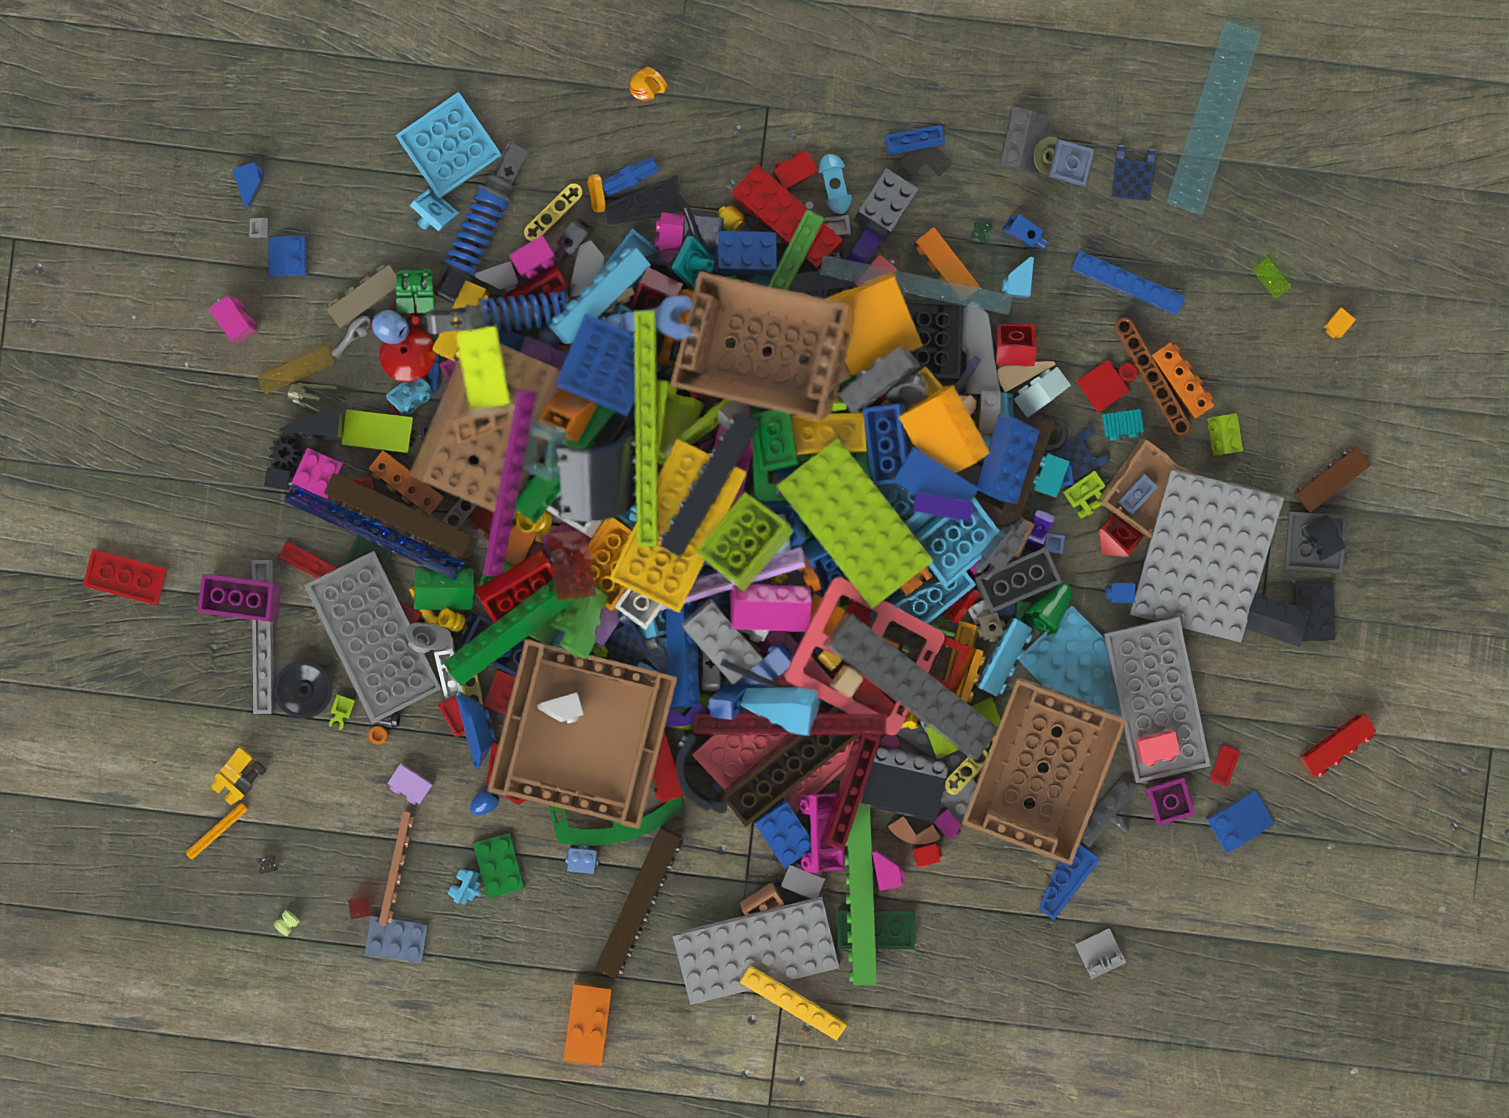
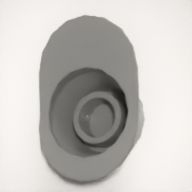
M413 623L406 630L408 645L419 653L444 649L449 646L452 640L448 629L436 624Z

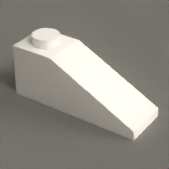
M453 638L448 647L434 650L445 700L454 695L456 697V692L460 691L463 693L462 686L449 674L443 664L446 659L456 653Z

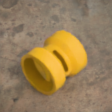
M448 608L443 609L438 616V624L454 632L460 631L465 623L464 615L458 612L454 613L453 610Z

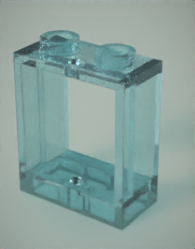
M538 420L532 421L522 469L527 470L530 474L541 475L542 478L547 480L560 476V466L555 465L557 454L554 451V446L559 443L565 444L566 431ZM537 437L549 441L547 466L535 462Z

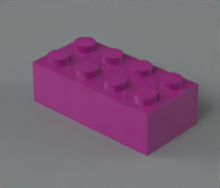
M202 574L198 612L265 622H278L282 583Z

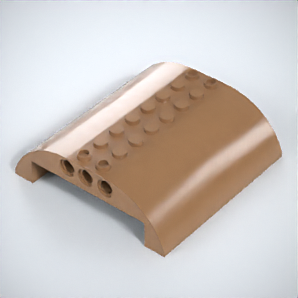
M525 640L488 792L504 796H515L620 822L622 825L639 829L677 677L588 655L584 659L571 654L564 648ZM577 693L584 715L578 717L579 721L568 724L567 720L560 722L540 711L536 705Z

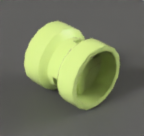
M285 910L282 913V918L277 919L273 925L283 935L288 936L291 933L292 926H297L300 921L290 911Z

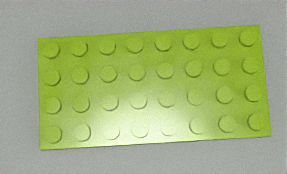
M838 438L776 486L872 609L933 562L929 554Z

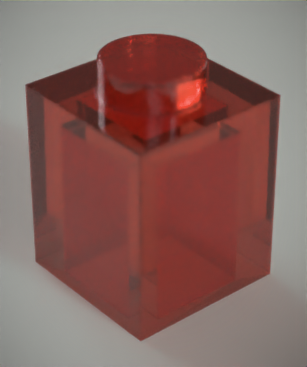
M369 895L348 900L351 919L372 915Z

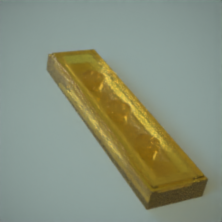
M325 346L258 376L257 379L264 394L267 395L335 364V361L328 346Z

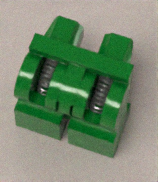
M403 269L402 271H397V313H414L415 305H417V313H427L429 310L435 309L432 270L410 271V269Z

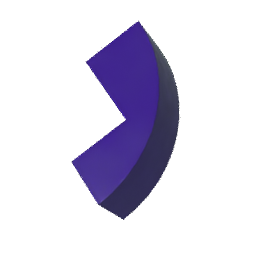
M866 229L843 264L848 268H852L857 274H860L883 239Z
M699 704V706L687 707L683 714H681L673 707H669L665 724L670 726L690 725L694 723V714H707L708 710Z

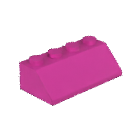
M733 584L730 593L732 629L806 632L809 627L811 612L810 586L750 584L745 591H742Z

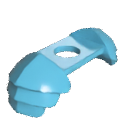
M827 154L818 163V173H823L828 194L825 204L833 214L842 215L850 209L852 196L847 195L841 169L845 165L838 156ZM837 178L840 180L841 185L838 189L830 187L829 182L831 179Z

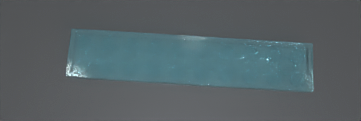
M1225 20L1165 204L1201 216L1203 215L1262 32Z

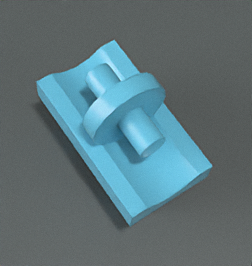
M464 869L459 870L457 879L463 881L461 887L451 886L448 892L454 898V902L466 905L468 900L473 901L475 895L481 897L482 893L478 891L481 885L477 882L480 876L478 872Z

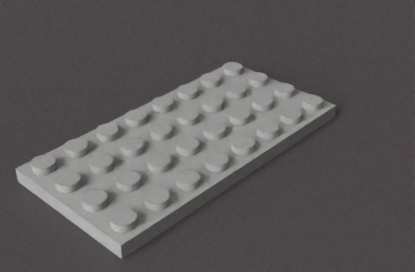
M374 551L304 585L371 723H375L441 689L425 654L416 652L408 645L406 630L410 624Z
M1177 616L1104 633L1120 714L1126 720L1124 732L1135 783L1211 766L1180 617ZM1172 729L1176 734L1180 754L1176 755V758L1172 760H1157V763L1147 766L1146 763H1141L1135 739Z
M822 897L672 933L690 1005L751 990L740 983V979L749 965L780 983L839 968Z

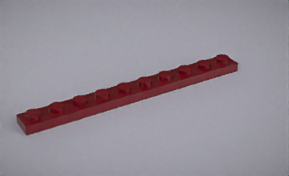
M694 714L695 735H803L789 732L783 726L777 723L774 724L770 722V719L757 714H737L733 719L711 717V714ZM816 714L809 735H886L887 715Z

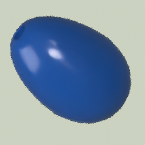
M488 788L478 792L471 801V813L480 816L494 810L499 803L498 794L488 792Z

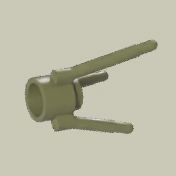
M300 382L296 385L292 383L288 391V398L293 399V403L318 413L320 412L319 410L301 400L309 398L319 401L320 398L307 394V389L304 388L336 390L337 386L304 384Z

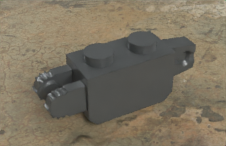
M1019 519L1014 526L1011 524L1009 527H1003L982 552V560L976 566L975 571L980 573L990 564V568L984 574V579L990 580L998 570L1001 571L1025 542L1023 540L1025 536L1023 533L1029 525Z

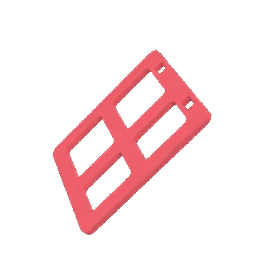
M836 577L831 581L785 673V677L788 682L800 688L816 690L820 699L849 714H879L854 701L852 698L853 694L851 697L844 696L839 691H835L803 673V669L814 647L817 646L836 656L823 646L829 637L823 633V629L840 595L843 594L876 612V618L870 629L880 637L883 636L890 621L923 637L925 644L915 664L927 673L944 642V634L940 630L884 600L872 609L851 582ZM927 650L932 652L928 662L923 660ZM895 702L887 717V734L896 735L899 732L908 713V710L905 708L901 715L896 713L900 706L898 702Z

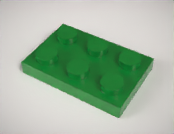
M774 409L752 414L753 419L760 423L755 433L760 471L766 472L799 464L792 413Z
M510 833L473 842L487 899L525 889Z

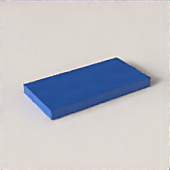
M914 447L893 479L895 483L914 495L918 492L971 502L978 491L977 487Z

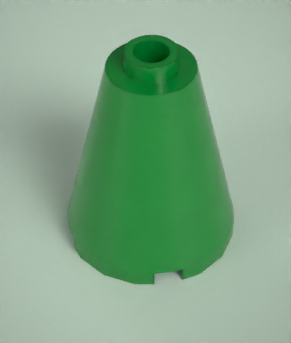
M1060 583L1050 589L1024 612V615H1027L1025 619L1027 623L1040 633L1045 631L1048 633L1046 636L1054 637L1060 628L1073 596L1071 587L1066 583Z

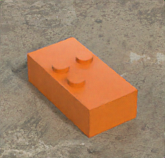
M574 982L563 1061L602 1066L612 987Z

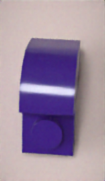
M1040 510L1033 513L1030 522L1034 523L1035 526L1024 548L1034 552L1041 549L1047 532L1054 522V516Z

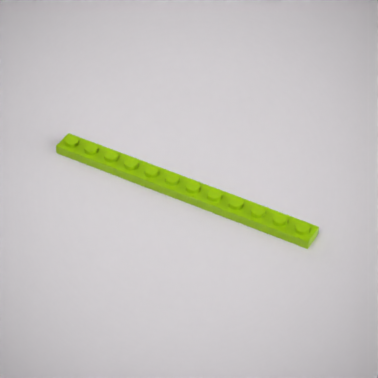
M635 311L637 546H658L655 311Z

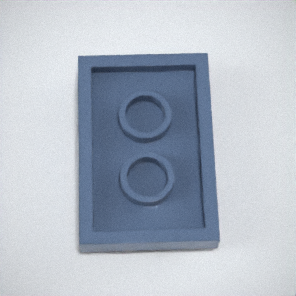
M371 915L365 954L422 963L428 924L392 919V922L388 923L387 926L378 925L380 916Z

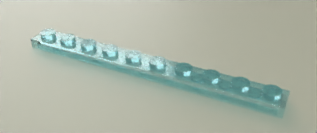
M823 256L820 275L864 284L869 280L892 271L902 293L1006 315L1009 314L1013 295Z

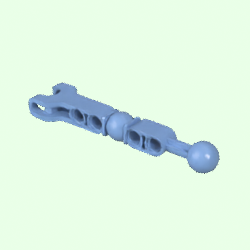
M685 296L669 297L659 308L644 310L655 311L656 333L663 332L675 339L691 337L692 328L680 324L679 317L683 311L691 309L692 299ZM635 312L611 315L608 318H597L635 335ZM547 325L542 326L539 330L538 340L555 347L561 342L559 337Z

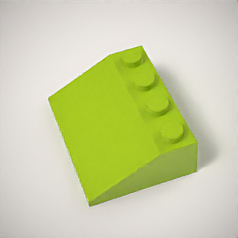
M744 493L695 552L742 591H745L787 541L793 531L785 521L750 495Z

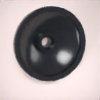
M309 661L294 662L286 666L277 676L274 685L275 699L279 707L286 714L300 719L311 718L320 714L328 706L332 696V683L326 671L319 665ZM303 686L308 687L307 693L302 692L301 689Z

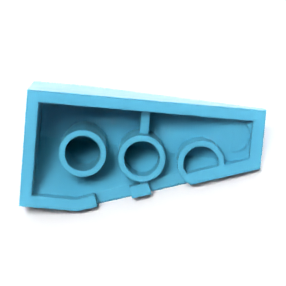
M799 687L746 688L741 701V706L745 709L770 719V722L783 726L785 730L808 736L820 705L816 690Z

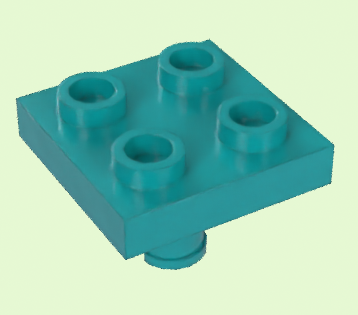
M687 236L672 266V270L690 289L695 290L699 272L712 271L714 263L711 261L712 257L701 244L694 237Z

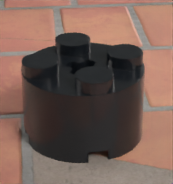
M1323 516L1304 527V531L1308 536L1306 539L1311 548H1316L1317 551L1315 552L1320 561L1346 548L1344 540L1339 536V530L1330 516Z

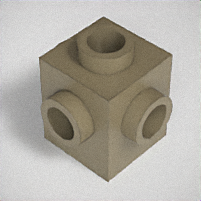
M997 612L977 618L979 626L976 627L979 637H983L984 640L989 639V642L1000 640L999 635H1003V630H1006L1003 619H999ZM989 625L993 626V631L989 630Z

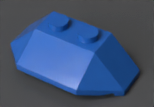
M459 691L456 692V699L474 768L478 769L493 746L495 734L493 728L489 729L488 721H491L488 710L484 709V705Z

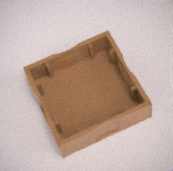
M1141 438L1097 502L1151 539L1170 470L1175 469L1193 473L1179 466L1166 453L1148 440ZM1142 474H1145L1158 488L1133 515H1130L1117 501Z

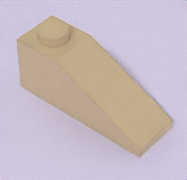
M1054 361L1035 362V366L1027 367L998 365L996 367L999 386L1003 393L1056 364Z

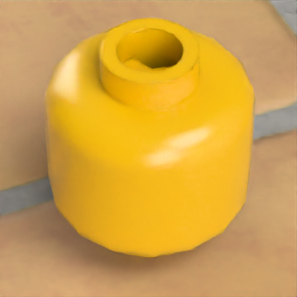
M733 205L723 206L717 212L718 217L723 218L722 229L724 231H740L745 225L744 214Z

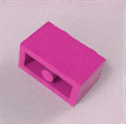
M661 213V220H657L656 231L659 232V236L655 238V247H658V252L666 249L681 250L685 215Z

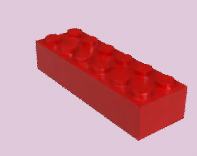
M758 164L732 191V197L767 229L771 232H776V236L785 245L789 246L808 209ZM823 222L804 261L815 271H819L843 246V239Z

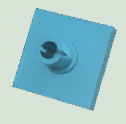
M432 188L416 198L410 205L422 216L418 221V225L423 229H428L431 224L440 231L459 214L443 198L439 199Z

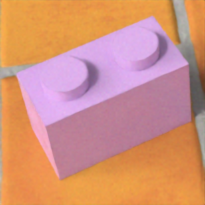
M402 763L387 783L391 786L389 789L397 794L403 793L407 796L406 800L414 805L416 803L421 804L433 786L432 782Z

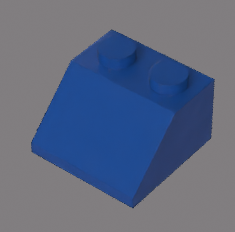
M281 236L268 238L269 276H307V237Z

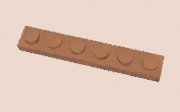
M403 811L378 925L387 926L393 919L394 912L391 911L392 904H396L398 895L395 892V888L401 882L402 874H399L400 866L405 864L406 855H403L404 847L408 848L410 836H407L409 828L412 829L414 817H411L412 813Z

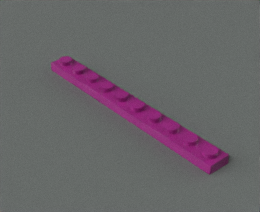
M533 389L517 391L483 574L487 576L503 573L537 391Z

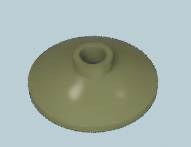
M1045 137L1036 145L1034 163L1042 174L1049 175L1058 139L1056 137Z

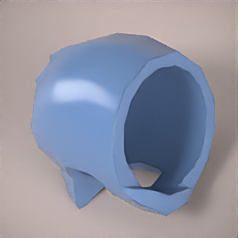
M382 311L374 316L372 321L374 334L382 342L388 344H397L405 340L410 331L407 320L395 311ZM404 328L403 333L400 336H398L400 331Z

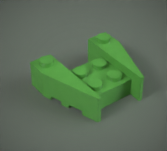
M592 585L586 596H580L527 637L534 642L550 645L557 631L564 632L565 634L560 645L571 654L586 659L596 641V627L600 626L601 620L599 616L601 609L605 608L608 596Z

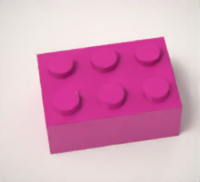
M543 236L509 255L524 280L527 278L529 280L539 275L538 272L540 270H548L556 265L554 262L557 261Z
M227 296L209 308L230 341L240 344L257 332L255 328L257 324L251 316L244 312L247 309L241 300Z

